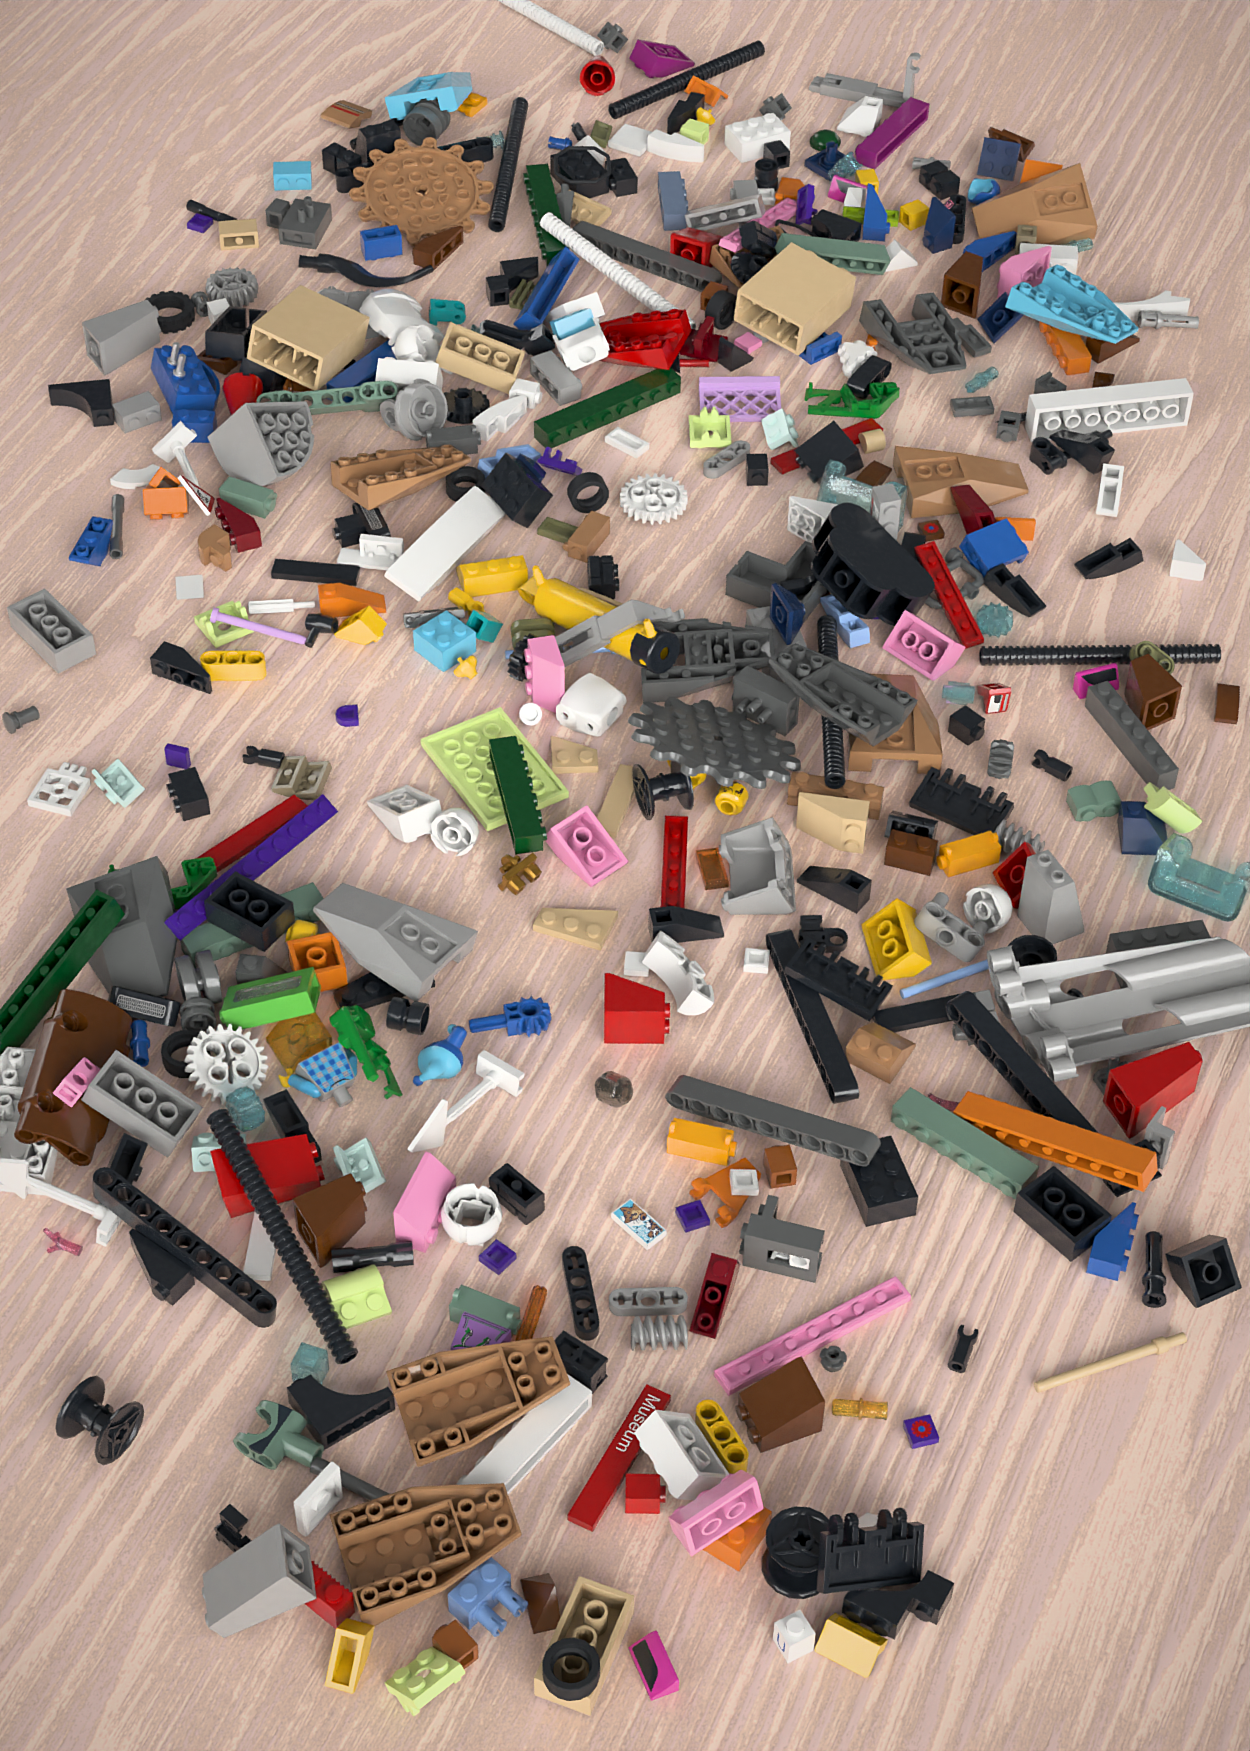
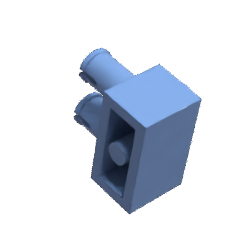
M492 1557L479 1565L448 1593L449 1612L469 1630L479 1622L494 1637L499 1635L497 1630L502 1633L507 1626V1621L492 1610L499 1602L514 1617L520 1616L518 1610L523 1613L528 1606V1602L511 1589V1574Z

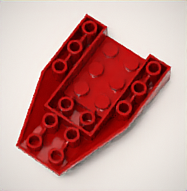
M671 309L664 312L656 310L644 314L637 312L629 316L599 323L610 349L608 356L599 361L624 366L669 370L692 331L686 309Z

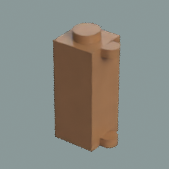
M594 511L586 515L584 521L568 539V542L562 545V548L568 552V557L587 563V558L594 555L610 534V517Z

